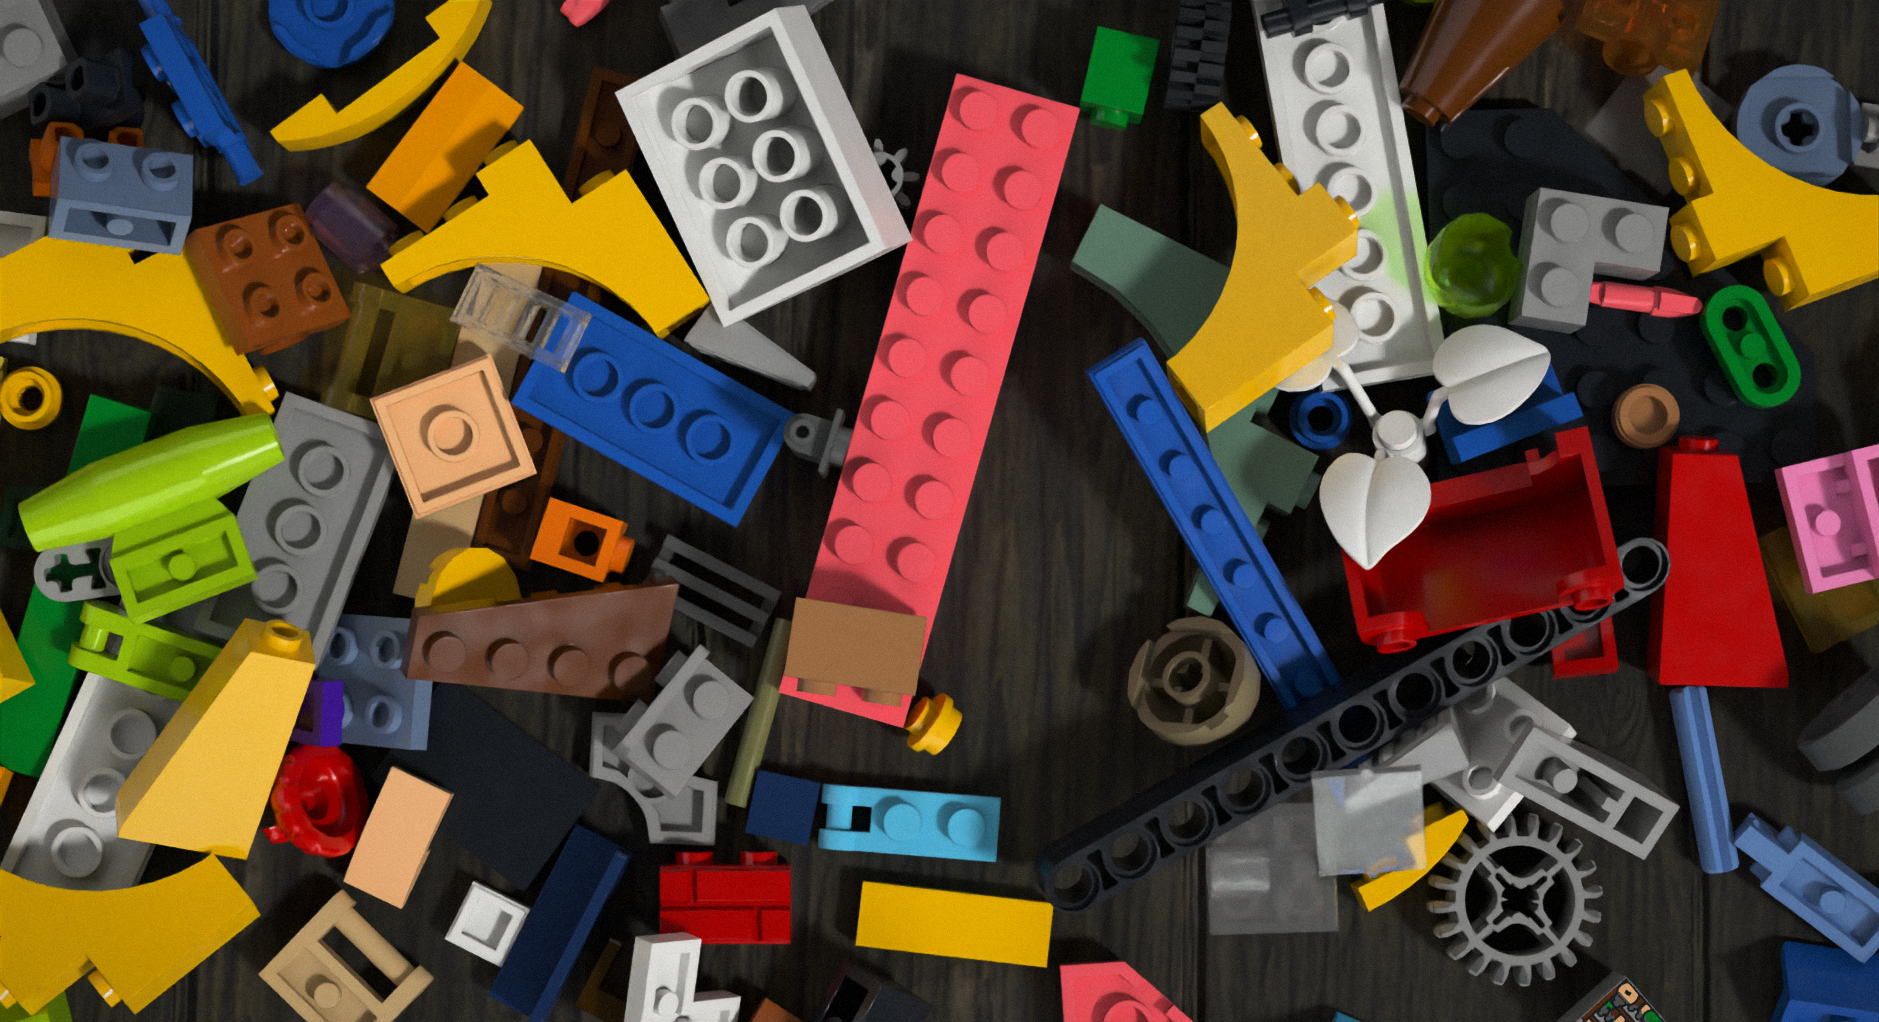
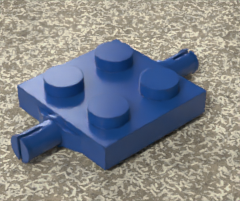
M138 0L148 18L140 23L139 26L149 42L141 47L140 50L155 77L160 82L165 80L172 91L178 94L180 99L171 105L182 127L191 138L197 136L205 148L212 145L217 149L218 153L224 155L240 186L257 180L264 173L259 168L249 149L251 144L192 38L180 27L182 20L173 13L167 0Z

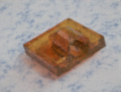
M1583 0L1573 29L1604 41L1603 59L1611 69L1620 74L1645 76L1651 74L1658 65H1662L1674 71L1686 68L1692 78L1702 62L1721 0Z

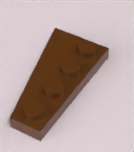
M670 575L650 578V583L623 586L620 582L593 585V590L563 594H559L556 590L531 593V598L499 602L496 598L415 607L412 609L400 671L406 679L636 702L640 699L643 703L651 704L657 684L654 679L660 671L680 583Z

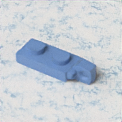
M1751 812L1734 831L1735 839L1733 844L1755 860L1750 866V871L1761 880L1760 887L1858 961L1865 964L1879 948V889L1803 832L1799 834L1797 830L1786 825L1779 833L1774 827Z

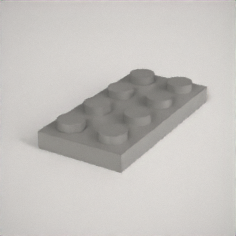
M286 391L273 423L282 444L286 460L251 479L236 516L259 579L203 600L192 629L194 633L227 644L245 618L262 622L275 619L290 622L301 630L310 632L316 664L313 674L318 675L397 469L378 423Z

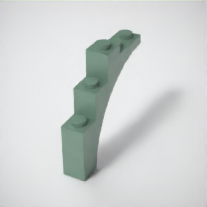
M1100 204L1069 268L1112 295L1149 331L1168 359L1175 356L1196 335L1208 319L1222 294L1231 270ZM1275 387L1208 433H1205L1198 424L1203 441L1261 541L1270 524L1269 520L1261 517L1264 509L1267 508L1283 517L1291 514L1295 505L1305 510L1322 475L1312 471L1319 458L1318 455L1250 422L1254 414L1262 418L1266 417L1280 390ZM1198 566L1183 608L1199 616L1210 618L1215 608L1223 612L1225 610Z

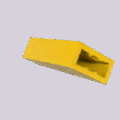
M248 618L244 619L118 790L115 799L118 837L243 860L247 859L316 665L309 631L301 630L296 625L284 620L275 619L262 622Z

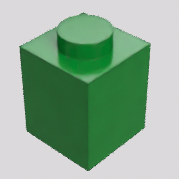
M1097 27L1079 104V112L1090 114V123L1113 130H1126L1127 123L1140 124L1160 40L1105 27Z

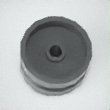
M1879 664L1854 681L1828 703L1804 728L1796 741L1797 748L1819 772L1842 768L1835 783L1836 791L1858 815H1868L1879 810Z

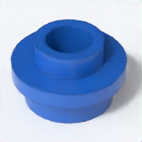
M1319 387L1302 392L1293 401L1288 414L1289 428L1294 438L1304 447L1317 451L1332 449L1342 443L1348 436L1353 422L1352 410L1346 398L1338 391L1320 393ZM1313 408H1323L1330 414L1331 424L1327 430L1318 431L1309 424L1308 416Z

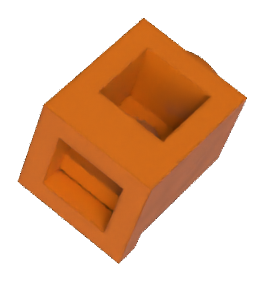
M550 497L530 559L606 584L609 582L612 572L623 576L633 551L635 539L624 536L628 524L623 521ZM586 532L595 533L599 539V548L591 556H583L577 549L578 538Z

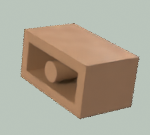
M796 597L784 676L798 678L796 691L835 697L837 684L863 688L861 701L900 707L902 694L916 696L928 618Z

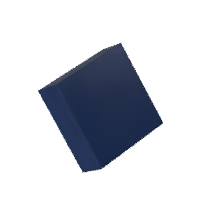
M759 769L745 833L808 846L822 782Z

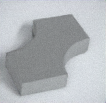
M592 712L589 776L614 782L635 798L646 817L650 843L716 845L719 781L693 775L678 795L671 800L612 752L623 738L614 728L626 713Z

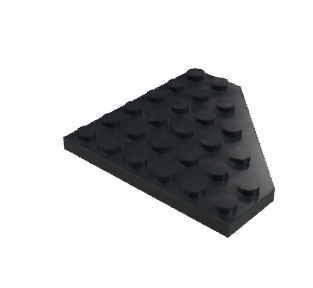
M1552 108L1466 110L1450 125L1437 121L1433 127H1429L1422 123L1425 235L1444 340L1462 328L1486 324L1508 329L1545 346L1550 353V362L1563 395L1574 392L1583 414L1582 417L1451 466L1436 427L1435 433L1432 434L1434 483L1527 462L1525 451L1538 448L1540 459L1556 450L1557 441L1555 433L1588 426L1602 487L1657 486L1659 446L1650 449L1632 448L1617 437L1611 424V411L1616 399L1627 389L1640 384H1654L1666 389L1674 397L1679 407L1680 419L1678 428L1674 435L1660 446H1678L1679 436L1716 437L1719 439V448H1725L1738 455L1744 484L1777 483L1774 470L1819 459L1815 353L1776 317L1775 319L1797 358L1801 370V379L1797 391L1788 401L1765 409L1754 408L1745 404L1733 391L1702 332L1700 325L1701 311L1695 315L1666 318L1651 316L1645 312L1602 307L1589 302L1586 326L1571 334L1508 324L1526 199L1536 190L1542 187L1649 205L1655 204ZM1667 220L1660 272L1644 281L1593 273L1592 282L1609 281L1652 288L1654 286L1672 288L1698 298L1702 302V306L1717 291L1729 286L1741 285L1723 267L1693 277L1687 262L1682 261L1673 248L1671 242L1672 227L1669 220ZM1726 309L1722 316L1724 326L1731 331H1738L1742 323L1739 313L1733 309ZM1757 365L1754 368L1752 376L1755 384L1761 388H1767L1772 380L1770 371L1762 365ZM1430 375L1431 391L1443 387L1434 375Z

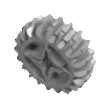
M1512 813L1501 823L1497 833L1492 832L1475 819L1474 829L1479 840L1474 842L1470 836L1461 832L1455 844L1463 853L1457 858L1453 854L1446 852L1439 860L1440 863L1452 868L1449 877L1445 878L1437 874H1431L1428 877L1429 885L1446 890L1445 898L1427 901L1428 911L1439 914L1448 912L1449 916L1448 919L1437 923L1433 927L1435 936L1444 938L1453 934L1458 935L1449 945L1446 953L1450 958L1457 960L1472 950L1467 961L1466 971L1474 976H1478L1483 972L1491 961L1490 981L1498 985L1504 984L1510 966L1513 969L1515 981L1520 986L1530 985L1532 978L1531 965H1535L1537 972L1543 979L1551 980L1555 978V968L1550 959L1553 956H1556L1563 964L1572 967L1576 964L1577 959L1575 954L1567 947L1570 941L1573 940L1586 947H1589L1593 942V938L1589 934L1578 930L1582 919L1592 923H1599L1602 916L1596 910L1584 908L1585 899L1598 898L1603 894L1601 886L1582 884L1581 878L1592 874L1596 870L1595 862L1589 859L1580 860L1575 863L1571 862L1583 847L1582 842L1577 838H1570L1560 846H1557L1563 830V826L1557 822H1550L1538 836L1539 816L1532 813L1524 815L1519 831L1516 829ZM1524 845L1539 851L1545 858L1536 866L1529 865L1519 873L1510 874L1503 866L1496 864L1489 854L1508 846ZM1475 869L1478 872L1477 876L1486 887L1487 896L1484 905L1475 913L1477 919L1470 924L1465 907V893L1469 878ZM1558 874L1562 885L1563 902L1559 918L1553 927L1551 925L1552 921L1544 912L1543 898L1549 887L1554 884L1552 878ZM1499 881L1519 889L1526 888L1527 896H1522L1521 898L1527 900L1524 909L1531 917L1510 908L1503 910L1501 902L1508 899L1501 897L1505 888ZM1517 923L1521 924L1526 931L1531 932L1539 941L1530 947L1514 951L1494 949L1483 942L1493 931L1499 933L1510 924Z

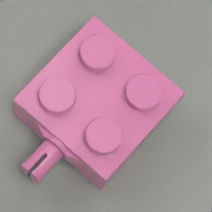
M1879 444L1774 470L1806 595L1879 578Z

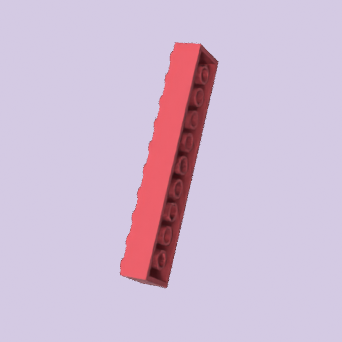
M956 73L910 233L913 241L907 243L806 594L807 599L927 617L920 669L1080 108ZM784 674L778 691L779 693L901 728L904 727L912 700L911 695L902 694L900 707L861 701L863 688L837 684L835 697L796 691L798 678L784 676Z

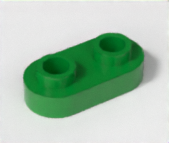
M1743 285L1729 286L1711 295L1701 310V329L1737 397L1745 404L1760 409L1771 408L1788 401L1799 387L1801 370L1797 358L1763 296L1756 290ZM1726 309H1733L1741 316L1742 323L1738 331H1731L1724 326L1722 316ZM1757 365L1765 366L1771 373L1772 380L1767 388L1757 386L1753 380V370Z

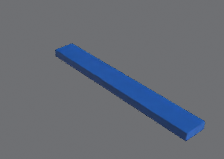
M1142 337L1135 339L1086 369L1085 373L1239 636L1249 647L1259 670L1284 712L1342 680L1145 339ZM1357 705L1349 707L1341 715L1339 720L1340 731L1353 729L1359 724L1362 719V713ZM1299 737V738L1301 739L1303 745H1304L1305 748H1306V747H1307V739H1306V737ZM1381 746L1323 778L1336 801L1341 806L1344 805L1342 799L1344 773Z

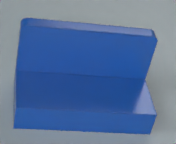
M1550 362L1548 370L1537 389L1518 408L1505 417L1481 425L1464 424L1453 416L1447 399L1439 409L1435 424L1451 466L1562 425L1582 417L1583 414L1574 392L1563 395ZM1431 391L1427 394V404H1429L1430 398L1434 391Z
M1790 941L1784 942L1780 951L1784 989L1770 1022H1879V954H1873L1864 964L1844 949Z

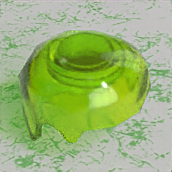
M1484 212L1464 213L1442 228L1433 237L1424 254L1423 271L1431 294L1437 304L1444 307L1447 312L1465 319L1488 317L1513 298L1522 263L1514 258L1510 250L1509 241L1512 231L1506 224Z

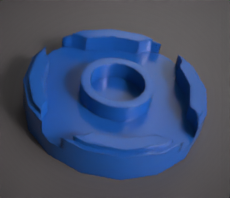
M268 0L269 20L275 36L292 56L314 68L341 70L362 64L382 48L394 24L395 0Z

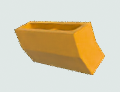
M461 61L366 188L426 234H429L483 165V159L496 148L524 111V107Z

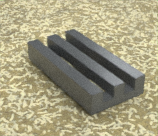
M669 534L663 543L658 557L655 558L651 566L649 575L643 582L650 583V578L672 575L679 583L752 619L753 622L749 630L746 631L679 596L676 597L674 609L754 649L782 594L781 591ZM675 552L765 597L760 608L758 609L670 564Z

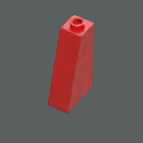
M1679 436L1678 446H1659L1653 539L1662 543L1669 552L1671 567L1670 574L1665 583L1650 594L1646 673L1658 684L1788 688V668L1738 455L1725 448H1719V439L1716 437Z

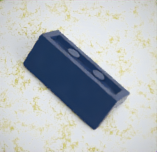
M577 823L487 996L529 1017L528 1022H548L635 851L581 823Z

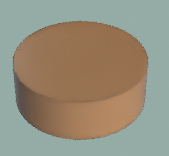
M1640 384L1627 389L1616 399L1611 411V424L1615 434L1623 443L1636 449H1650L1667 442L1676 432L1680 419L1679 407L1674 397L1666 389L1654 384Z

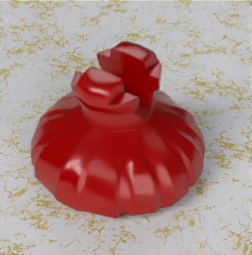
M304 743L296 744L292 750L283 756L266 803L272 806L276 819L274 826L262 829L267 839L274 844L290 841L306 854L327 858L349 853L358 844L369 818V798L367 789L363 787L365 782L359 767L337 745L318 747Z

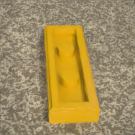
M863 880L855 946L1047 968L1053 906L1047 901Z

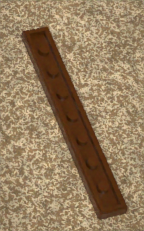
M593 66L562 187L571 203L582 197L579 188L583 184L606 170H611L616 176L626 169L633 179L640 146L615 92L636 82L641 77ZM542 267L509 396L510 404L572 292L575 291L601 305L604 293L603 288L573 274ZM511 404L537 474L484 494L471 547L488 548L502 556L510 567L533 572L535 560L530 559V555L549 499L552 497L567 435Z

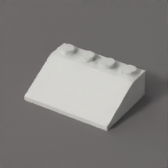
M805 5L774 8L615 92L724 328L913 241Z

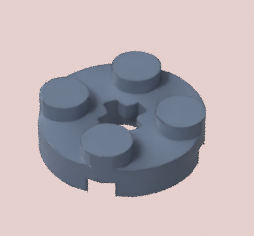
M1796 64L1774 69L1743 92L1733 112L1731 134L1748 150L1776 169L1811 185L1824 187L1843 174L1847 166L1853 162L1859 153L1862 145L1864 123L1858 101L1851 91L1846 93L1843 87L1832 79L1835 76L1816 66ZM1790 113L1800 114L1801 124L1811 125L1812 136L1803 138L1800 146L1792 145L1790 138L1782 134L1781 125L1789 122Z

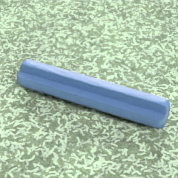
M1698 685L1677 687L1670 691L1669 697L1701 867L1704 872L1711 874L1732 871L1738 868L1739 859L1736 845L1733 844L1735 838L1707 690L1704 686Z

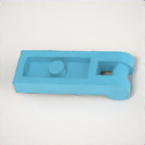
M824 783L822 785L821 803L827 804L826 827L819 828L817 848L996 862L1001 797ZM853 806L872 807L870 831L851 830Z

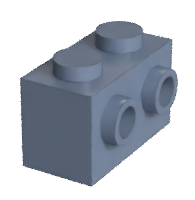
M61 136L51 174L48 238L181 255L192 219L193 155L168 152L159 148L147 149L106 143L91 138L79 139Z

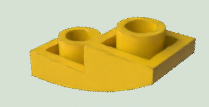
M1440 801L1407 816L1406 819L1410 827L1396 833L1407 857L1398 861L1395 852L1376 858L1360 867L1363 878L1350 884L1360 907L1371 911L1391 900L1424 876L1446 854L1469 821L1464 809L1453 806L1445 810Z

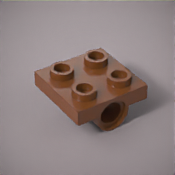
M299 202L195 229L185 238L184 242L237 356L258 350L260 355L278 352L302 341L313 333L339 326L351 317Z

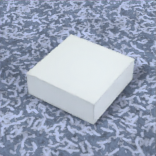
M475 880L445 939L502 968L532 907Z

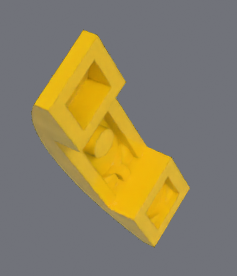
M448 0L425 17L440 37L437 41L340 112L321 93L273 128L270 133L289 152L307 151L354 140L394 121L431 94L463 60L487 19L493 4L492 1Z

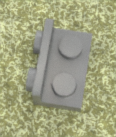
M701 644L689 657L678 650L654 679L663 689L652 703L647 706L638 699L614 728L623 738L612 752L671 800L678 795L754 699V697L705 659L710 651Z

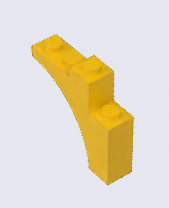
M1686 68L1663 76L1642 96L1645 103L1644 117L1650 132L1655 137L1660 138L1668 157V171L1671 183L1675 190L1685 197L1687 202L1682 209L1668 220L1672 227L1671 242L1677 256L1682 261L1687 262L1693 277L1760 254L1764 262L1763 274L1765 282L1774 295L1779 296L1785 312L1879 278V195L1836 192L1791 177L1769 165L1742 145L1721 124L1697 91Z
M1221 101L1200 115L1201 142L1214 159L1222 174L1233 203L1237 223L1236 249L1230 274L1210 316L1196 335L1175 356L1166 361L1167 378L1171 386L1205 433L1220 425L1333 347V321L1336 319V314L1327 298L1318 288L1312 287L1310 290L1307 289L1357 255L1358 228L1360 227L1359 219L1349 203L1340 195L1332 198L1320 182L1300 194L1298 183L1287 167L1281 162L1272 165L1259 149L1262 147L1261 139L1249 120L1243 115L1234 118Z
M530 139L521 145H518L516 140L508 141L491 151L483 159L486 167L475 174L489 196L481 201H478L476 196H470L458 202L443 214V218L446 221L445 224L424 236L421 230H418L403 237L389 248L388 251L392 257L380 264L393 287L403 294L431 279L474 266L527 264L552 268L573 274L613 294L633 309L660 339H663L702 314L711 303L710 298L626 169L616 176L611 170H606L591 178L579 188L582 197L571 203Z
M47 235L0 258V344L29 334L54 330L86 329L133 337L170 352L203 373L225 394L241 416L267 411L271 419H274L275 409L271 402L280 398L271 377L262 364L252 368L244 354L236 355L185 242L181 255L156 253L134 264L131 258L141 254L140 250L48 238Z
M213 853L197 864L158 881L130 888L104 891L51 887L26 880L0 868V1002L6 1009L18 1002L32 1016L93 967H96L97 970L87 978L111 1008L123 1000L136 1015L257 919L260 913L250 897Z

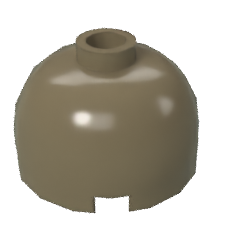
M1203 616L1178 619L1166 625L1171 632L1163 635L1155 644L1148 639L1139 649L1129 670L1127 694L1131 705L1137 710L1140 720L1162 740L1189 750L1217 747L1235 738L1250 723L1259 704L1261 675L1249 647L1222 621Z

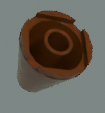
M1436 0L1399 85L1400 92L1406 98L1402 107L1413 118L1426 126L1433 127L1437 121L1448 125L1452 124L1561 28L1567 19V15L1560 14L1564 8L1560 0Z

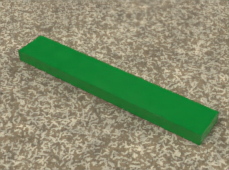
M90 394L66 476L89 463L148 442L158 413L99 394ZM98 547L91 548L96 561L78 565L70 564L67 554H61V563L51 568L52 578L63 579L66 589H72V581L82 575L98 573L97 586H106L99 570L101 549ZM34 583L17 645L36 684L0 703L1 767L40 779L66 722L81 669L68 664L67 658L72 642L80 641L85 623L79 618L85 599L70 602L54 601L46 597L38 589L36 583ZM103 597L92 598V599H96V600H101V601H102V598H103Z

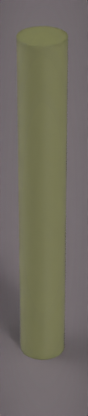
M775 618L755 688L754 699L750 706L724 797V802L744 808L749 806L781 694L778 691L785 671L792 621Z

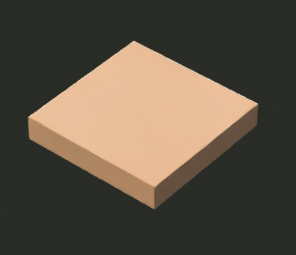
M491 353L369 399L417 520L537 474Z

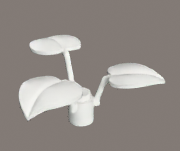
M1326 297L1336 314V319L1333 321V347L1283 380L1275 388L1287 392L1313 389L1321 385L1329 376L1331 369L1334 368L1341 375L1367 417L1370 428L1373 429L1372 438L1376 449L1374 458L1361 453L1344 454L1327 468L1320 485V503L1328 527L1339 545L1355 562L1366 570L1372 569L1391 548L1410 535L1426 516L1431 504L1432 495L1429 480L1423 472L1430 458L1426 436L1434 434L1436 431L1435 420L1442 403L1448 399L1451 413L1459 422L1464 424L1481 425L1505 417L1529 398L1542 382L1551 361L1550 353L1545 346L1499 326L1481 324L1462 328L1446 338L1434 355L1432 365L1434 376L1443 387L1433 392L1424 417L1418 419L1414 414L1400 410L1391 411L1382 416L1375 409L1349 365L1341 359V357L1349 353L1356 346L1359 340V329L1354 317L1340 303Z

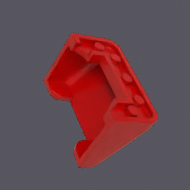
M1588 426L1555 433L1557 448L1542 459H1540L1538 448L1525 451L1527 462L1431 483V504L1423 521L1410 535L1391 548L1370 570L1361 567L1340 546L1357 631L1362 642L1367 645L1377 646L1379 653H1398L1416 646V639L1571 605H1574L1576 610L1588 611L1613 603V594L1621 590L1625 583Z

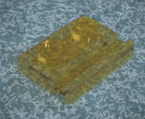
M1788 523L1757 538L1760 552L1812 654L1823 652L1828 647L1879 624V578L1806 595Z

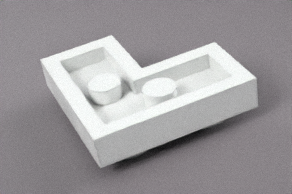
M686 932L635 936L624 1022H738L741 996L726 990L694 993L701 938Z

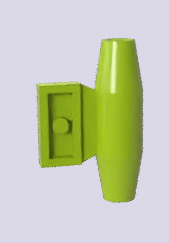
M267 411L183 428L89 463L18 504V510L24 529L36 552L113 538L109 563L129 620L136 626L259 579L238 519L217 499L286 460L275 426Z

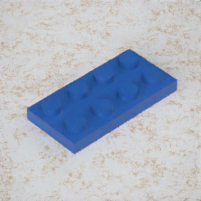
M575 291L572 292L511 401L513 406L735 528L738 526L785 441L783 432L786 422L796 415Z

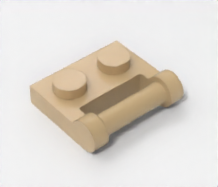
M343 889L320 909L258 975L307 1022H393L433 981L434 977L422 965L414 968L353 908L356 901ZM334 926L397 986L386 1000L322 940Z

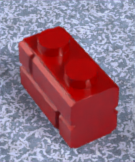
M713 851L675 852V863H665L660 866V934L686 932L701 938V944H790L792 941V863H778V851H740V863H714Z

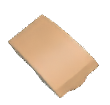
M392 766L362 832L343 882L402 909L430 853L428 848L454 793L401 767Z

